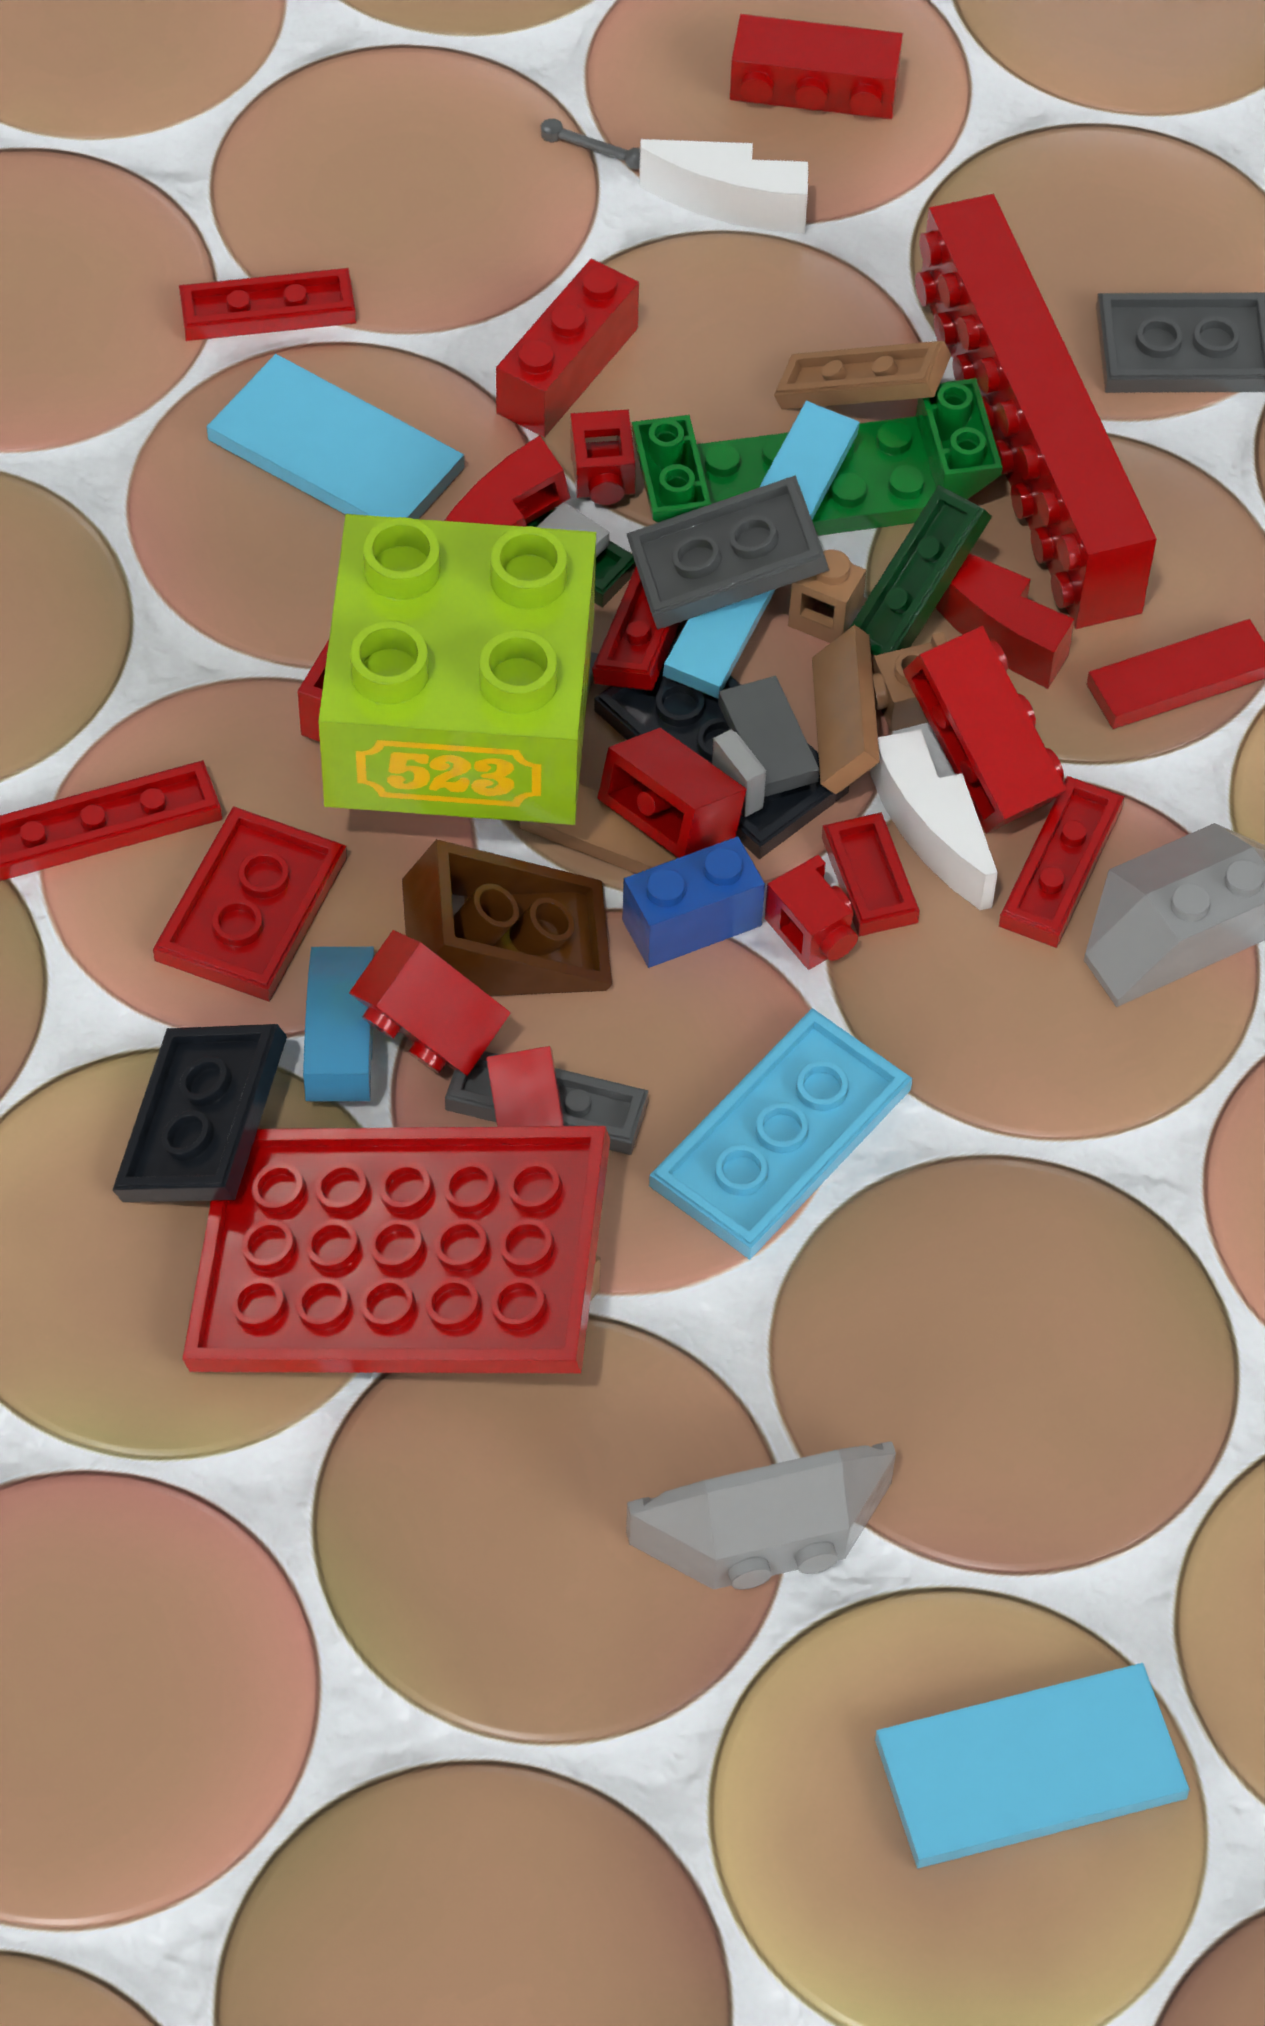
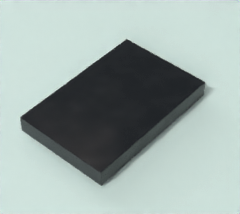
M278 1024L166 1029L112 1189L122 1202L236 1199L287 1039L286 1034Z

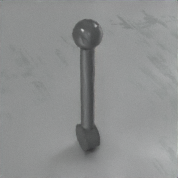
M547 119L541 124V137L547 142H556L561 139L624 160L631 169H640V148L626 150L564 129L562 123L557 119Z

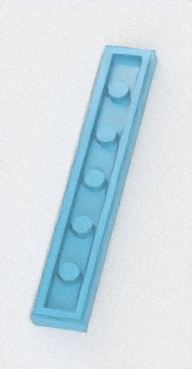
M805 401L760 487L796 475L809 514L813 520L858 434L860 422ZM776 589L688 619L664 664L663 676L719 698V691H722Z

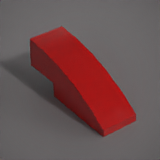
M539 435L507 456L482 477L456 504L444 521L525 527L529 522L571 499L564 470Z
M969 553L935 608L962 635L983 625L989 639L995 640L1002 648L1007 659L1008 669L1048 689L1069 656L1075 619L1028 599L1030 578Z

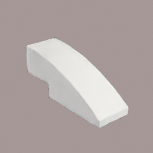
M641 139L639 187L684 209L730 224L767 231L805 234L808 162L752 160L753 143Z
M922 729L878 737L880 763L870 770V775L883 806L900 834L920 859L953 891L979 910L992 908L998 872L963 774L938 778Z

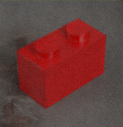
M658 728L608 747L597 799L680 858L735 838L747 788L665 730Z
M392 930L349 992L350 995L368 1007L362 1015L365 1021L392 1039L395 1038L398 1032L402 1033L414 1042L407 1052L437 1073H440L446 1065L468 1076L511 1014L509 1010L424 944L395 930Z

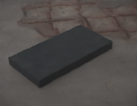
M677 639L672 642V645H671V647H670V649H669V652H668L667 657H666V659H665V661H664V664H665V662H666V660H667V658H668L670 652L672 651V649H673V647H674V645H675ZM664 664L653 690L610 686L594 698V711L626 740L662 728L711 764L713 738L730 730L718 705L719 698L664 677ZM730 675L723 690L740 686L741 684ZM809 745V748L819 767V754L812 746ZM819 769L818 782L764 797L762 809L746 817L741 813L735 837L738 836L742 844L760 860L848 794L849 786L841 792L834 794L821 785Z

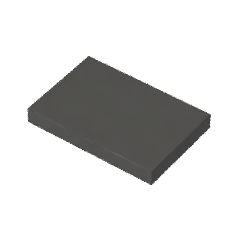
M1265 292L1098 293L1096 311L1105 393L1265 392Z
M796 475L626 534L657 630L829 571Z

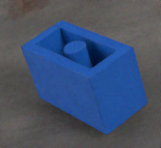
M737 836L625 877L623 880L622 921L647 967L650 968L762 926L765 883Z

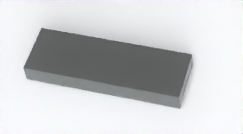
M484 1051L468 1076L454 1070L445 1096V1110L496 1122L486 1057L499 1054ZM555 1068L564 1126H606L611 1139L609 1150L632 1155L648 1104L649 1090Z

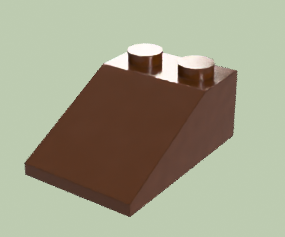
M438 839L433 842L402 878L406 936L424 944L489 996L607 991L612 986L602 880Z

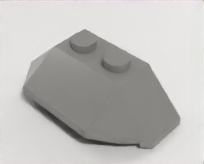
M1213 823L1109 869L1084 961L1116 1007L1265 940V845Z
M893 1442L872 1445V1447L864 1445L837 1449L703 1480L665 1491L655 1498L650 1499V1497L627 1502L626 1534L629 1545L713 1590L731 1585L735 1589H750L767 1582L771 1576L799 1570V1572L804 1574H813L827 1570L835 1565L838 1560L846 1559L890 1487L896 1457Z

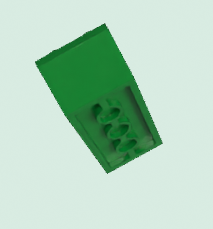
M977 379L940 383L934 397L918 398L916 416L860 423L858 434L812 520L817 536L912 524L916 522L938 485L967 500L1001 476L1002 464ZM690 415L632 422V434L652 519L659 523L759 488L789 432L697 444Z

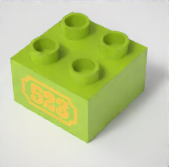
M345 514L319 713L324 807L575 825L594 625L597 532Z

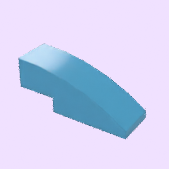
M374 946L311 947L303 1065L306 1101H370L373 1026L362 1018L368 1007L350 995L349 992L375 956Z

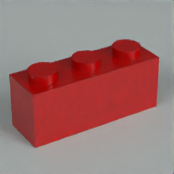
M740 14L731 60L729 100L892 119L900 70L903 33Z
M591 258L496 366V413L545 438L638 329L639 281Z
M982 625L919 654L903 670V673L955 775L963 774L978 819L987 834L1048 805L1064 793L1067 788L1063 782L1064 771L1060 760L1051 749L1045 748L1035 728L1036 718L1030 702L1024 695L1017 693L1007 674L1008 663L1002 648L995 640L989 639Z

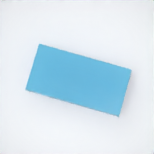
M277 354L260 369L206 426L209 441L343 514L419 519L465 468L463 453Z
M812 1008L650 1174L649 1187L750 1260L911 1090L913 1078Z
M1143 1663L876 1730L875 1742L917 1869L1185 1800L1190 1790Z

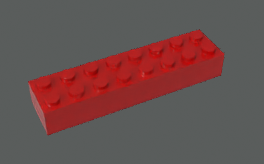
M994 193L929 207L926 232L921 233L919 237L923 263L922 272H918L915 275L917 296L922 306L929 305L934 316V331L937 341H944L953 358L952 366L955 381L977 379L1002 464L1001 475H1006L1011 486V502L1016 516L1019 519L1025 518L1031 530V546L1037 562L1040 564L1045 563L1050 572L1051 590L1056 605L1060 609L1066 608L1069 617L1075 619V629L1142 614L1157 538Z

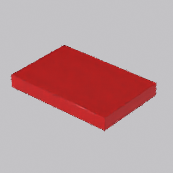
M233 806L153 948L154 960L269 1002L347 859L346 845Z

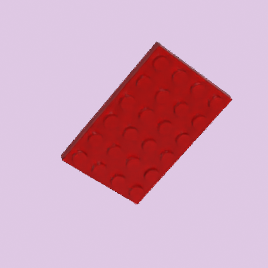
M606 1126L258 1129L236 1199L214 1200L210 1204L182 1357L183 1362L189 1372L581 1374L611 1140Z

